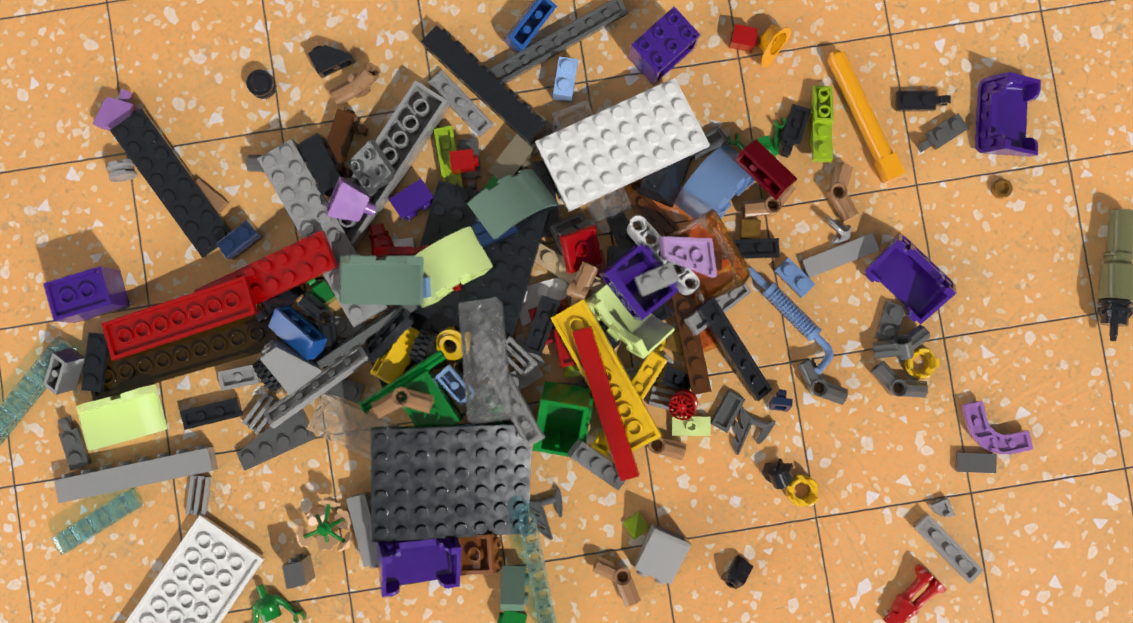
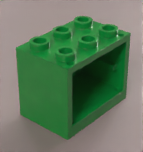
M433 370L424 372L403 386L434 396L430 413L402 406L415 426L456 424L464 418L446 389L441 385V382H438V379H436V374ZM400 391L398 395H402V397H398L401 402H405L407 394L404 391Z
M549 381L544 382L537 423L545 438L535 443L532 451L569 457L567 453L578 438L586 443L593 407V397L590 396L591 389Z

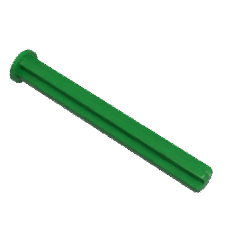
M441 350L435 352L364 401H358L362 411L366 414L370 413L369 410L373 408L371 403L388 395L397 388L403 387L445 360L444 353Z

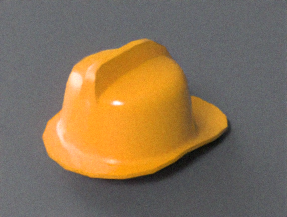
M771 25L761 35L759 48L763 52L762 67H768L788 42L791 36V29L789 27L781 29Z

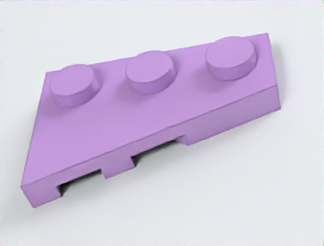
M664 236L659 238L661 258L711 278L717 276L712 238Z

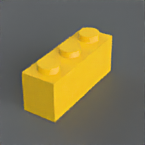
M412 327L406 330L398 338L397 342L392 344L385 351V354L375 362L370 374L388 384L403 375L406 366L412 362L409 357L411 354L410 350L413 348L412 345L415 343V338L418 337L419 331Z

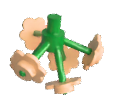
M324 497V500L318 501L323 506L319 508L318 506H312L306 514L310 526L318 524L317 530L309 532L308 528L299 526L296 533L299 545L306 548L310 547L312 536L319 534L320 536L316 538L319 550L327 549L331 551L333 546H336L339 541L341 542L337 549L338 552L348 549L353 541L351 539L353 533L347 532L344 538L332 531V527L337 525L339 528L349 529L350 525H352L349 511H344L343 508L337 509V514L334 515L336 521L330 523L328 522L330 507L341 506V504L335 502L336 499L332 497Z

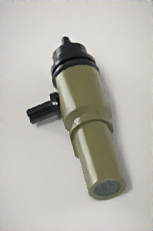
M1113 209L1109 211L1106 253L1103 254L1105 262L1100 266L1099 301L1097 304L1102 307H1098L1097 312L1101 317L1100 324L1110 326V341L1117 340L1118 327L1128 326L1129 318L1133 314V309L1130 308L1133 307V210Z

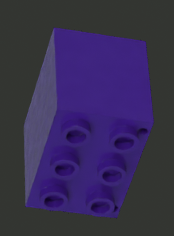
M674 6L631 44L628 59L654 86L695 49L701 34Z
M643 244L634 245L599 273L635 320L641 321L679 291L676 288L677 283L675 282L645 296H641L634 277L663 265L659 260L655 261L652 257V250Z
M99 266L43 283L53 321L78 323L131 307L121 271L117 269Z

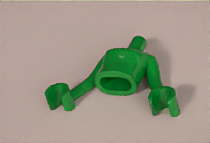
M783 117L781 118L782 126L777 124V120L773 123L775 128L773 145L769 135L757 139L775 157L779 153L781 129L786 125V119ZM735 133L736 141H732L730 135H728L727 138L730 145H736L741 151L746 147L739 141L740 136L738 133Z
M264 584L256 587L260 598L252 606L253 623H259V617L265 623L281 616L282 612L279 604L294 615L293 621L295 623L299 622L298 614L302 615L303 620L307 618V613L304 610L298 611L280 595L267 594Z

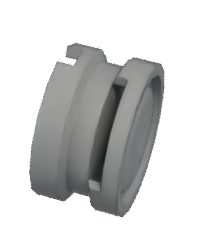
M122 159V161L118 162L115 160L106 165V169L110 173L108 176L111 182H122L137 177V172L133 169L134 163L131 159Z

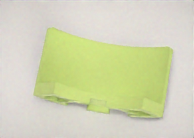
M466 227L452 233L415 255L424 257L423 277H430L431 297L423 298L422 308L439 302L443 297L454 290L453 287L460 282L464 285L484 275L493 267L471 227Z
M604 284L586 300L597 321L601 319L609 328L607 332L616 341L619 339L627 345L626 349L643 359L675 331L673 326L661 321L652 313L642 321L635 320L607 284Z
M156 384L121 393L119 396L114 397L115 400L107 397L76 406L87 450L89 451L167 429Z

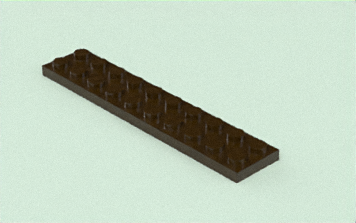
M252 315L118 360H112L111 356H109L104 392L91 391L93 401L262 353L263 346L271 340L275 342L279 339V336L268 327L272 315L263 323H260L256 316Z

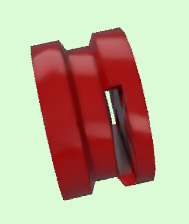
M686 389L675 392L669 402V412L678 420H688L695 414L698 399L693 392Z

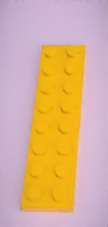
M586 299L550 318L588 386L589 383L572 332L592 326L632 451L662 436L660 430L587 304Z

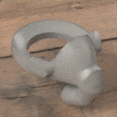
M827 216V222L841 235L840 238L837 236L832 237L831 242L833 244H841L844 241H848L851 236V225L842 226L839 221L836 222L830 216Z

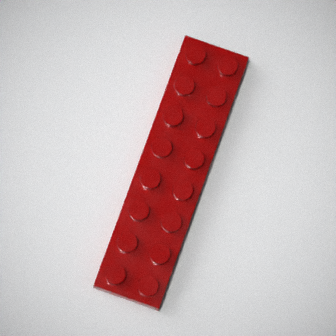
M319 231L197 288L194 292L247 276L255 304L257 305L338 268V264L325 231Z
M242 276L103 322L101 325L111 359L118 360L258 314L248 278L247 276Z

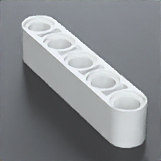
M634 216L627 226L628 235L637 245H647L652 250V257L655 261L659 260L663 265L669 263L670 261L659 256V238H661L659 233L644 217ZM633 224H638L641 230L635 229ZM646 238L653 240L654 244L647 243ZM673 263V266L678 268L680 272L677 273L679 281L676 282V288L683 295H691L699 286L698 277L691 269ZM685 281L690 282L692 284V288H688L685 285Z

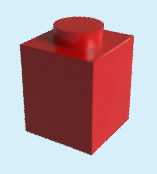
M735 24L729 48L751 52L754 46H758L760 35H757L758 28Z
M473 149L449 151L453 174L476 172V166H479L478 154L474 155Z

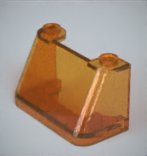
M714 209L703 213L666 236L712 238L717 276L711 278L693 271L700 282L695 290V294L702 302L710 296L716 299L744 285L750 277V270Z

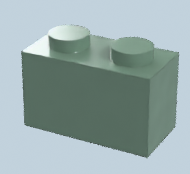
M502 566L500 609L502 611H524V604H528L529 592H525V585H529V573H526V566Z

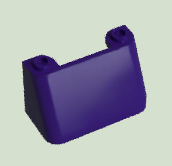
M1006 72L984 78L979 83L975 148L979 153L1026 157L1038 155V142L1034 138H1026L1028 101H1033L1039 96L1041 80Z
M899 233L865 269V276L871 282H881L907 307V316L913 322L917 321L920 324L926 321L956 294L954 282L902 233Z
M458 537L377 542L379 581L382 597H393L400 592V585L438 580L440 586L446 589L460 586L461 545Z

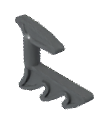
M741 407L740 422L743 428L741 429L738 422H735V431L739 441L737 442L736 438H732L735 454L739 455L751 425L762 428L757 439V444H760L771 432L776 421L765 422L751 416L744 407Z
M559 488L551 496L539 500H530V509L539 515L530 514V518L545 528L539 527L538 531L550 540L553 539L543 506L555 503L560 518L562 517L563 504Z

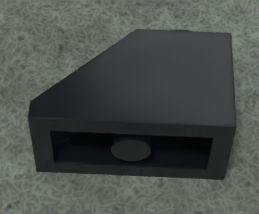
M327 45L316 46L308 53L321 78L356 63L350 53Z

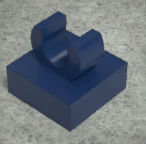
M779 389L776 392V397L773 396L769 402V410L788 412L791 409L793 399L786 398L787 390Z

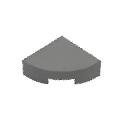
M947 497L928 504L930 509L938 515L945 517L955 516Z

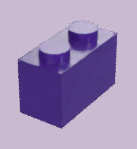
M419 179L391 197L389 201L403 221L406 219L410 221L417 216V212L423 209L425 211L429 209L434 197L423 180Z

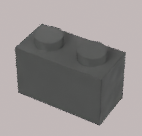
M73 348L53 352L43 385L56 395L76 390L85 357Z
M304 553L292 555V558L287 559L288 562L282 565L286 589L307 585L315 578L311 554L304 555Z

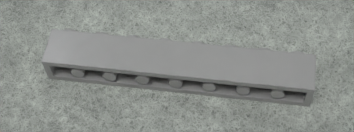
M207 444L195 446L194 451L188 452V448L176 450V454L169 456V452L157 454V459L150 460V456L138 458V463L131 464V460L119 462V467L112 468V464L100 466V471L93 472V468L80 471L81 475L74 476V472L61 475L62 479L54 480L58 503L209 472L218 469L214 446L207 448Z

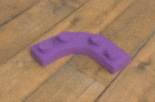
M983 401L961 405L969 434L982 448L998 454H1015L1033 450L1029 430L1010 434L995 432L988 423Z

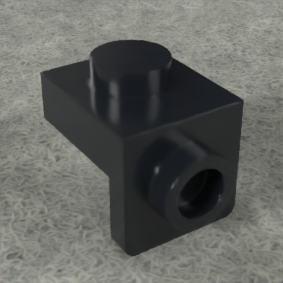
M737 555L734 557L727 572L721 576V579L728 587L738 589L745 584L754 566Z

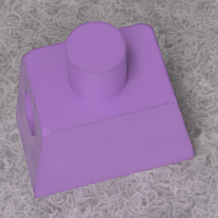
M120 89L118 99L106 97L93 125L110 131V129L137 112L139 107L129 103L132 93Z
M340 176L326 206V213L330 217L358 222L363 213L373 216L377 206L368 202L370 197L366 190Z

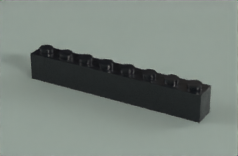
M436 25L421 40L424 48L531 147L547 131L544 119L538 114L536 116L530 112L532 109L527 103L519 102L515 92L511 89L507 91L504 88L505 84L498 77L494 79L490 75L492 72L484 64L480 66L477 63L478 59L471 52L467 54L464 51L465 47L458 40L454 42L451 39V34L445 28L441 30Z

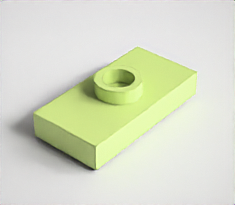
M671 416V435L711 436L710 416H692L688 420H678Z

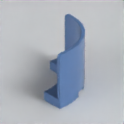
M727 144L716 149L700 164L685 183L675 201L676 206L708 230L719 224L731 206L729 201L733 196H739L755 182L735 161L740 153Z

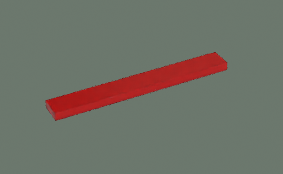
M592 326L573 331L572 334L620 481L639 477L640 473Z

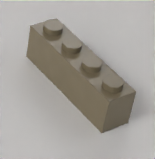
M534 110V112L532 113V114H534L535 116H536L537 114L540 115V114L537 113L535 110ZM543 116L541 117L546 122L544 125L547 131L539 139L554 132L552 131L553 124ZM516 134L488 170L489 175L492 177L494 175L499 180L507 175L511 177L517 176L518 171L521 169L525 170L529 166L531 156L533 154L536 156L539 153L536 144L534 143L530 147Z

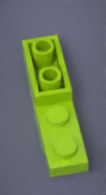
M813 86L810 113L812 162H832L833 86Z

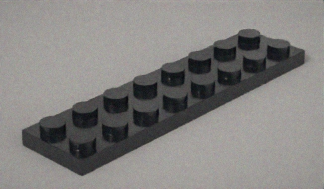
M141 108L110 129L112 135L201 257L204 258L219 248L216 243L232 230L214 208L146 111Z

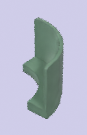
M532 169L520 170L518 175L514 177L510 175L503 177L497 181V186L491 190L484 189L467 203L493 239H497L529 215L544 208L558 205V202Z
M340 256V303L422 305L424 257L386 256L378 257V260H376V256Z

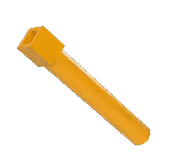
M838 49L831 52L827 62L875 160L873 164L882 183L884 184L903 175L906 172L897 153H893L845 51L840 52Z

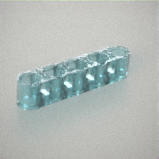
M132 488L53 536L51 540L59 554L63 555L144 504L136 490Z

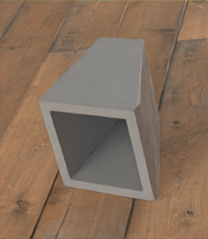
M280 338L275 342L271 340L263 346L264 349L262 350L260 360L289 395L322 373L323 368L318 365V358L304 360Z
M651 523L634 563V568L637 570L636 573L644 577L650 575L655 578L654 581L665 585V583L671 584L690 549L691 543L686 537Z

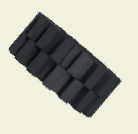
M427 328L422 329L418 337L415 338V343L412 345L413 348L410 350V360L420 363L437 351L436 340L439 334Z
M260 359L252 364L257 377L261 379V382L270 391L274 392L282 386Z

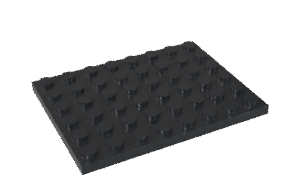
M438 180L420 247L422 245H432L466 227H471L474 231L472 224L476 223L475 219H477V216L467 203L480 192ZM542 209L529 215L516 224L519 229L518 232L482 247L493 267L484 275L464 285L460 282L459 291L450 292L439 302L424 308L421 305H417V309L410 313L413 319L411 327L420 333L422 329L427 328L440 334L446 328L455 326V330L460 333H468L470 341L467 343V349L473 350V345L487 336L491 338L496 349L509 336L513 338L549 211ZM452 340L445 341L447 343L456 345L455 342ZM504 347L502 350L509 355V351Z
M513 422L371 427L372 542L474 537L491 533L495 535L529 533L532 446L526 447Z

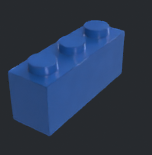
M533 0L503 41L516 53L523 51L556 9L557 5L551 0Z
M290 305L275 308L268 327L304 360L307 361L320 357L328 338Z

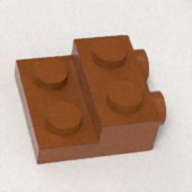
M494 533L476 535L474 537H458L461 545L460 574H495L500 571L503 564L502 558L498 554V549L501 547L500 537H497Z

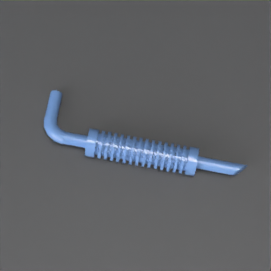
M744 268L764 289L762 295L765 298L768 297L767 300H770V303H773L772 305L776 309L779 308L778 311H781V314L784 313L783 316L787 320L789 319V322H792L791 324L795 328L797 327V330H800L799 332L803 333L802 335L808 341L814 339L822 347L825 356L814 369L817 374H821L833 359L831 345L819 334L822 329L818 325L815 326L816 323H813V320L804 315L805 313L801 309L799 310V307H796L797 305L790 298L788 299V296H785L786 294L782 290L780 291V288H777L778 286L774 282L769 284L753 268Z

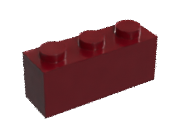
M757 139L746 146L735 159L775 200L788 191L798 179Z

